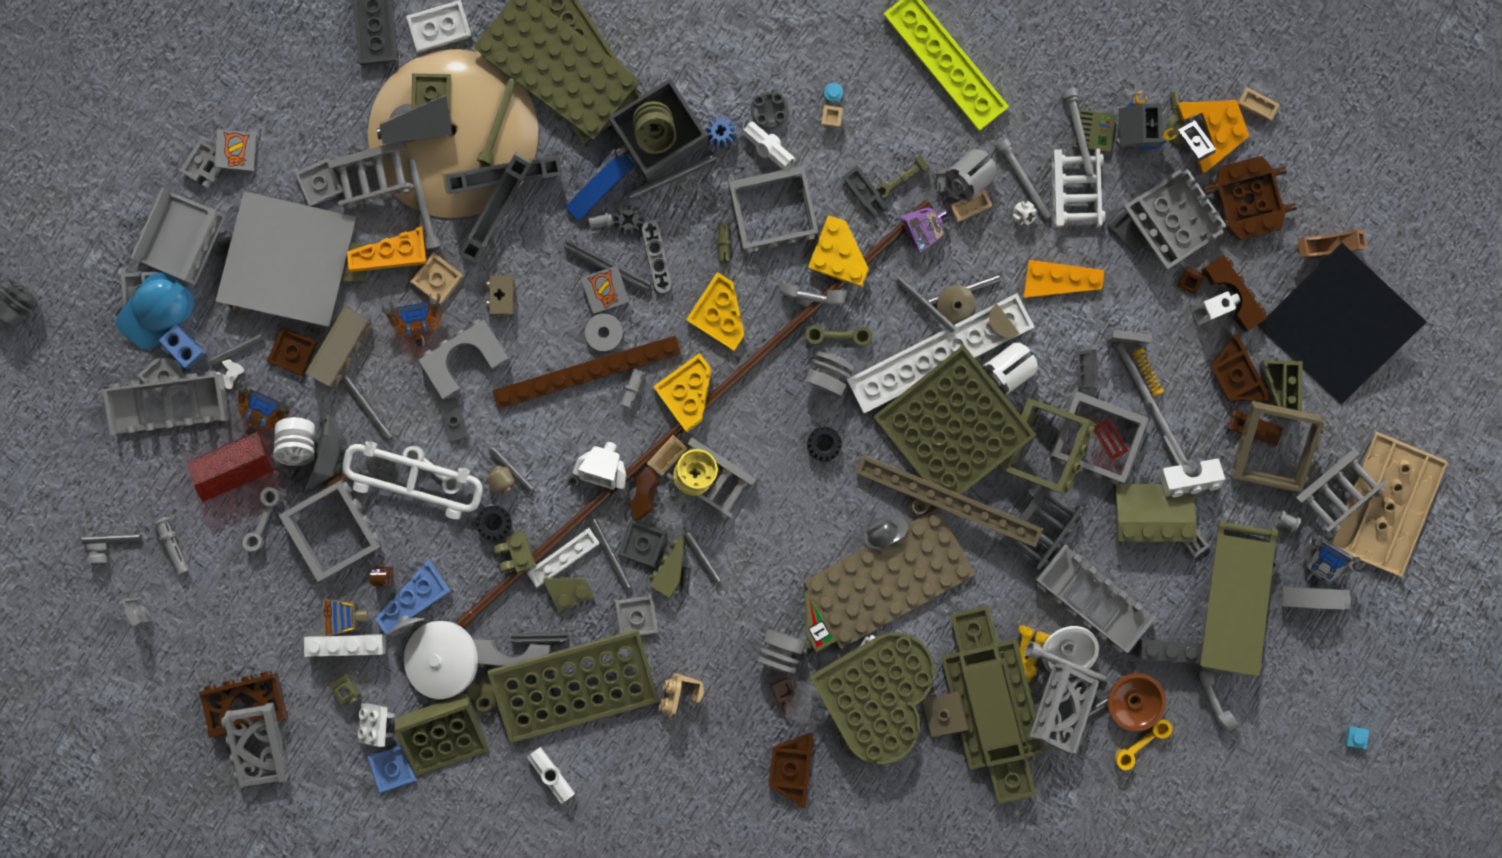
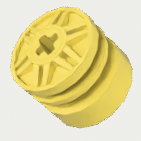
M693 449L684 453L674 468L673 473L674 484L678 490L690 496H698L705 493L717 476L718 468L715 459L710 453L700 449ZM691 472H694V474L697 475V477L693 478Z

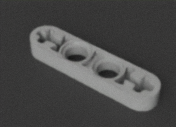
M647 221L643 224L642 232L654 287L658 293L666 294L671 290L672 283L660 229L656 222ZM649 225L656 228L653 231L654 238L658 236L659 239H652L647 242V239H651L650 233L645 231ZM651 244H659L660 251L658 253L650 252L649 247ZM662 262L664 270L661 272L655 271L653 268L654 264ZM667 273V276H663L665 283H668V286H666V290H662L661 287H658L661 283L660 278L655 279V275L661 276Z

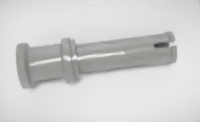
M167 516L154 521L152 524L156 526L160 535L159 540L164 543L177 575L188 571L189 568L175 540L176 533L172 531L168 522L169 517Z

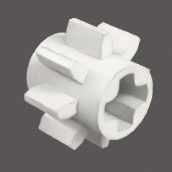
M1022 201L1014 207V214L1012 216L1018 224L1022 225L1025 223L1028 225L1035 220L1037 210L1031 202L1028 201L1025 204Z

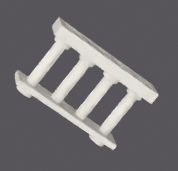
M1062 149L1054 150L1051 153L1054 228H1062L1067 221H1095V228H1099L1103 225L1102 222H1105V211H1102L1101 192L1103 154H1100V149H1096L1093 152V156H1090L1091 162L1094 164L1093 176H1066V174H1063L1062 166H1065V164H1084L1082 156L1065 157V155H1062ZM1066 183H1094V194L1066 195V193H1063V185H1066ZM1066 202H1095V213L1064 212V204Z

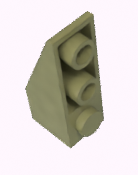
M683 537L674 540L670 547L673 549L669 556L665 554L660 562L662 565L659 572L655 570L649 579L652 582L650 586L668 598L671 597L681 580Z

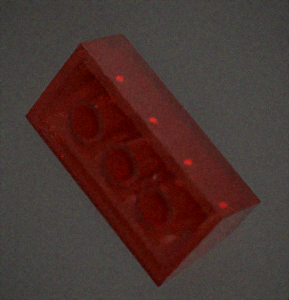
M256 431L187 461V466L193 485L202 502H205L274 472L275 462L259 432Z

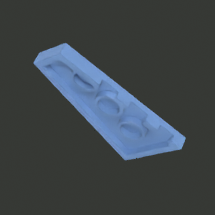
M430 559L424 563L421 569L415 573L412 579L375 618L386 635L398 624L397 619L406 615L409 616V619L451 591Z

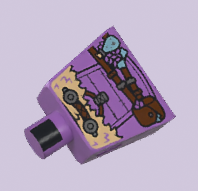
M929 207L900 217L913 248L919 252L925 250L944 235L941 225L950 220L945 210L936 214Z

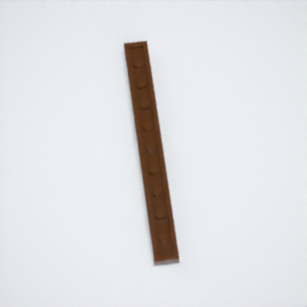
M675 335L492 391L497 408L501 409L680 355L681 351Z

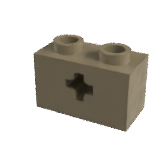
M513 275L490 276V281L486 282V290L490 292V300L486 301L487 311H490L492 316H515V277ZM500 291L505 295V297H501V300L496 297V295L500 294Z

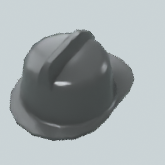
M899 516L873 519L869 522L864 534L865 544L873 550H880L901 540L907 534V522Z

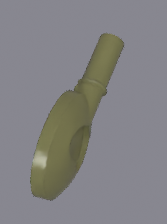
M1178 91L1170 92L1174 114L1170 116L1167 122V129L1173 128V130L1169 131L1168 135L1171 138L1177 135L1171 141L1176 145L1182 146L1184 144L1178 130L1191 122L1189 118L1181 119L1176 105L1180 103Z

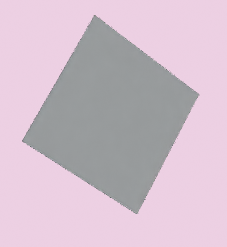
M243 192L216 302L329 327L356 217Z

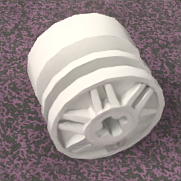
M295 417L278 421L275 424L273 457L275 460L289 466H301L311 463L315 457L316 426L314 423Z

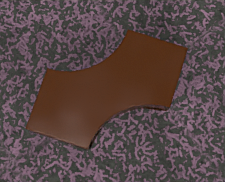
M647 467L635 477L637 484L636 494L629 506L635 519L639 521L654 509L652 497L654 490L659 485V481L651 467Z

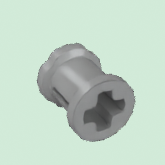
M1282 510L1277 517L1275 526H1282L1294 534L1300 525L1301 518H1294Z

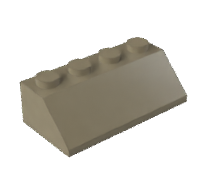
M344 306L305 374L332 388L335 385L337 386L343 377L341 374L344 368L347 369L352 362L351 356L360 349L362 345L361 339L370 332L371 321Z

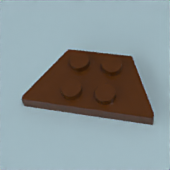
M1238 334L1233 335L1210 366L1226 400H1270L1271 398Z
M812 732L777 744L772 749L768 785L802 808H805L813 741Z

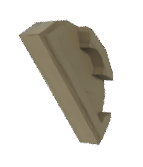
M996 303L989 314V325L992 331L998 336L1013 338L1019 335L1018 330Z

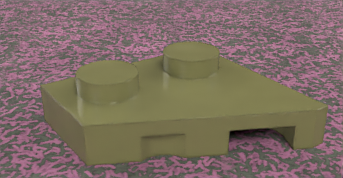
M569 577L543 578L558 612L564 611L594 596L585 577H576L574 579Z

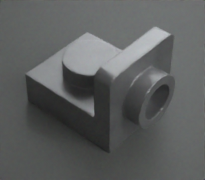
M376 456L365 458L372 476L394 468L393 463L395 462Z

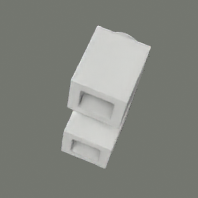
M1219 458L1201 461L1196 469L1198 477L1187 476L1183 471L1182 465L1163 468L1159 477L1165 496L1179 497L1184 493L1191 492V494H1196L1206 489L1211 491L1219 489L1225 481Z

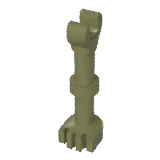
M921 155L914 159L917 165L905 173H899V176L891 182L879 184L876 187L877 191L881 188L886 190V193L881 196L882 199L887 198L892 189L903 182H908V179L918 172L925 173L930 170Z

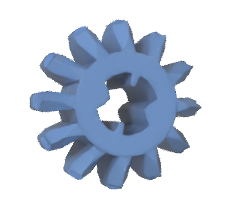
M716 116L715 123L709 120L708 124L710 127H705V131L708 132V139H711L709 144L713 145L717 142V149L720 148L722 143L723 147L727 148L726 142L733 144L732 138L737 137V134L733 132L736 130V126H730L732 124L731 119L725 122V116H722L721 121ZM718 129H722V131H724L723 136H720V134L717 135Z

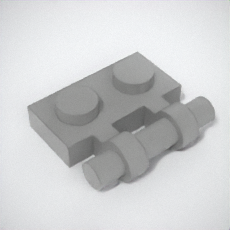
M199 139L180 171L197 182L201 176L205 177L206 179L202 185L209 189L212 182L215 183L217 180L216 176L221 168H214L213 166L209 173L205 171L210 162L214 163L215 148Z

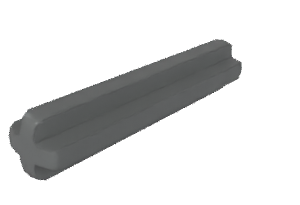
M568 633L511 634L512 644L568 642Z

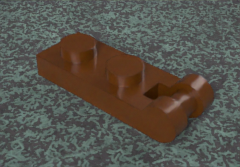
M1232 410L1230 415L1232 418L1230 423L1227 424L1226 429L1242 434L1247 415ZM1239 419L1243 420L1242 427L1237 425ZM1259 419L1254 439L1278 446L1283 427Z

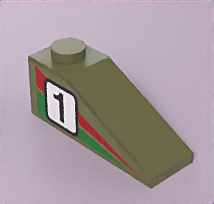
M806 590L804 597L806 635L808 639L805 641L810 650L814 649L818 652L836 642V639L811 594Z

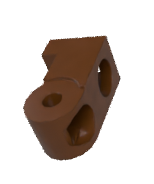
M375 566V569L371 570V586H392L393 567Z

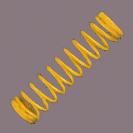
M1141 348L1133 352L1132 355L1134 358L1141 357L1136 362L1143 361L1138 365V367L1144 366L1140 371L1146 370L1142 375L1150 373L1144 379L1151 378L1146 382H1153L1148 387L1156 386L1150 390L1151 392L1155 391L1152 393L1154 397L1163 393L1164 389L1162 387L1157 388L1161 383L1154 384L1159 379L1152 380L1157 376H1150L1155 372H1148L1152 367L1145 368L1150 365V362L1143 364L1148 358L1141 360L1147 355H1140L1144 352V349Z

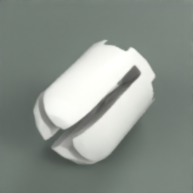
M1021 343L1011 344L982 366L983 368L985 367L988 375L999 389L1005 393V396L1033 376L1038 369L1037 359L1033 354L1004 375L1003 371L1030 351L1027 346Z

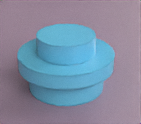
M830 83L825 87L824 96L830 102H837L843 96V89L837 83Z

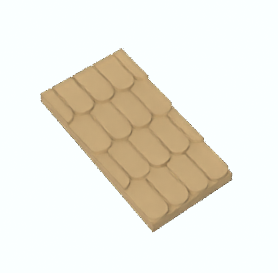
M1375 431L1361 467L1378 485L1385 480L1387 482L1384 486L1385 491L1378 497L1373 495L1340 523L1341 528L1333 534L1331 542L1350 553L1354 558L1360 557V560L1402 577L1447 466V460ZM1357 475L1354 487L1364 497L1372 489ZM1351 494L1345 505L1348 509L1357 503Z

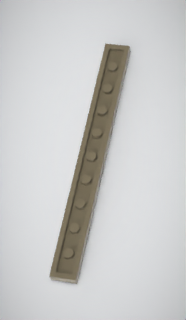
M863 455L856 472L1033 547H1036L1043 528L866 455Z

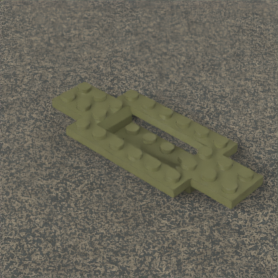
M989 605L952 613L950 616L960 652L943 655L941 658L950 693L960 691L969 729L960 733L969 768L971 770L984 766L989 767L998 804L1036 796L1037 793L1027 757L1044 754L1046 750L1044 742L1029 737L1036 718V711L1018 640L1016 638L998 643ZM1001 663L1003 664V668H1004V672H1005V676H1006L1008 688H1007V685H1006V681H1005V677H1004V673H1003V669H1002ZM1011 700H1012V703H1013V707H1014V711H1015V715H1016V719H1017V723H1018L1020 735H1019V732H1018V728H1017V724H1016V720H1015V716H1014V712H1013Z

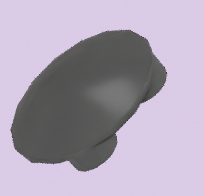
M764 92L754 97L751 104V115L759 126L775 128L786 120L788 105L782 94Z

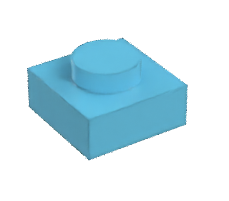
M1348 726L1345 745L1367 749L1369 730Z

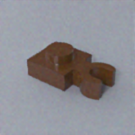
M788 677L770 684L776 702H783L782 710L784 713H789L787 707L792 704L795 710L798 709L797 703L791 699L796 694Z

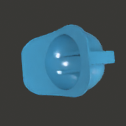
M155 273L143 281L119 312L116 326L125 337L139 348L152 349L161 343L159 339L175 324L180 325L189 317L194 306L193 295L172 275Z

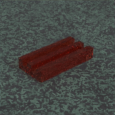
M1109 418L1095 426L1093 432L1111 461L1129 451ZM1105 424H1107L1116 441L1120 445L1122 449L1121 451L1118 449L1114 440L1112 439L1106 427L1104 426ZM1098 428H1101V430L1105 434L1109 443L1116 452L1115 455L1112 454L1105 440L1098 431Z

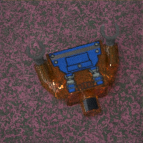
M430 293L428 302L394 308L395 311H393V303L389 301L390 308L386 309L382 304V312L386 314L391 326L399 335L405 336L407 339L414 338L416 348L426 347V335L434 334V330L438 328L442 318L439 303L441 295L437 293V299L435 300L431 297Z
M240 379L236 383V389L238 390V406L241 419L249 422L245 431L246 434L256 437L260 428L265 430L275 429V424L278 421L287 418L289 409L294 406L292 402L286 405L285 401L287 398L279 402L255 390H247L250 382L247 381L244 386Z

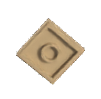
M433 252L426 261V264L420 268L410 283L427 296L431 293V297L435 300L437 299V293H439L441 298L438 304L441 306L464 275Z

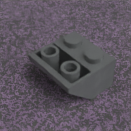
M1139 104L1119 108L1120 147L1159 146L1163 142L1162 104Z

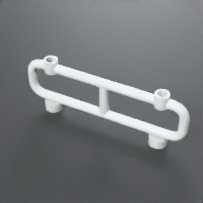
M370 441L365 442V445H351L345 452L342 470L347 478L354 481L353 490L357 492L367 493L369 485L441 505L447 507L445 515L451 519H460L462 512H472L480 504L483 493L482 484L477 478L469 475L470 471L468 469L459 468L458 472L376 449L377 444ZM362 452L366 456H376L411 466L407 487L352 472L350 464L353 453ZM421 469L453 478L460 483L472 484L475 487L472 503L466 505L414 490L418 470Z

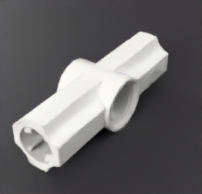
M753 121L743 130L742 134L756 146V150L761 157H769L783 170L788 169L794 163L795 158L781 146V141L776 135H768Z
M541 747L527 756L528 760L540 774L542 781L548 785L561 804L575 794L561 775L560 770L552 763ZM547 771H554L556 778L549 780L546 777Z

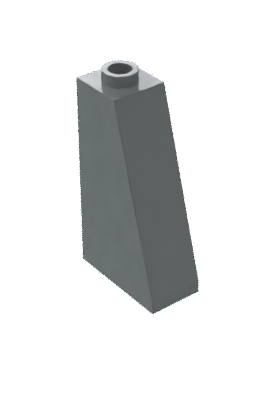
M446 94L380 122V128H377L378 140L382 139L383 144L452 135Z

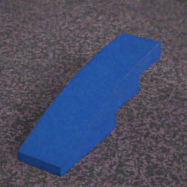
M616 155L567 204L566 208L578 221L581 220L593 206H596L608 192L612 191L635 164L626 155L622 159Z

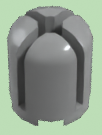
M979 149L969 151L944 173L943 177H945L947 183L945 189L955 200L960 198L967 202L971 201L995 179L997 167L992 158L971 177L969 176L988 157L989 154Z

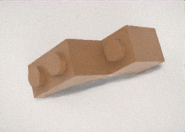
M1364 230L1297 239V252L1300 254V258L1328 256L1341 242L1352 252L1367 249Z

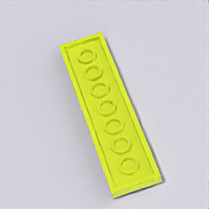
M899 0L883 13V16L978 131L982 130L1009 108L1007 103L922 0Z

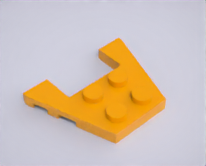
M1237 100L1180 102L1176 104L1182 120L1201 114L1210 142L1216 149L1215 153L1199 162L1196 159L1201 174L1210 170L1249 137Z

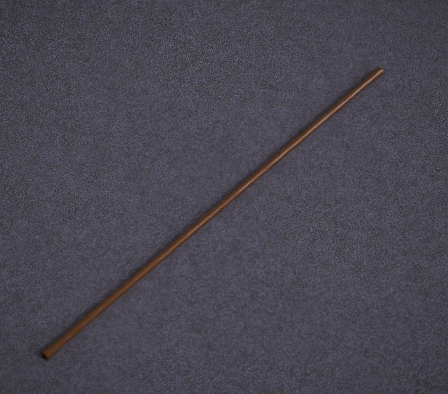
M925 199L913 212L928 207L932 209L933 206ZM903 222L863 256L867 265L906 231ZM837 279L821 295L827 296L828 290H841L847 282ZM813 301L706 398L704 412L825 303ZM679 422L625 470V483L647 464L672 435L677 437L684 431ZM615 487L614 490L605 488L532 553L535 563L617 491V488ZM516 569L512 571L475 606L456 620V623L465 629L484 609L527 571L520 574L517 573Z

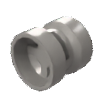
M106 543L86 544V549L89 552L87 564L107 562V556L105 555Z

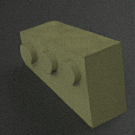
M1261 361L1260 366L1273 405L1302 411V361ZM1277 416L1278 420H1294Z

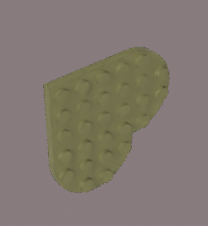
M889 632L861 645L811 674L809 678L850 750L864 761L875 764H889L907 755L916 743L920 729V719L915 705L920 703L929 693L935 669L929 650L920 640L906 633Z

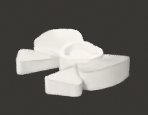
M229 359L222 361L229 370L226 372V375L223 374L225 388L233 389L234 381L245 370L240 364L234 363Z

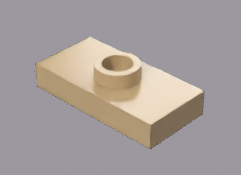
M1248 87L1244 89L1238 100L1239 107L1268 122L1272 121L1280 104Z
M985 189L969 202L961 199L950 205L957 223L992 207Z
M672 435L647 463L658 474L663 476L688 448Z

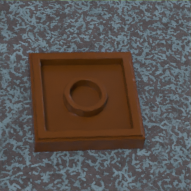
M281 327L267 362L303 377L318 341Z

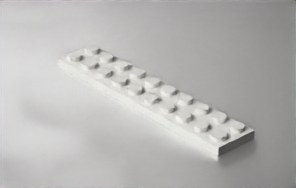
M1017 293L997 303L1020 334L1034 328ZM994 305L955 324L957 329L953 333L945 329L846 379L863 414L900 396L963 344L975 358L1013 339L998 336L992 331L989 325V314Z

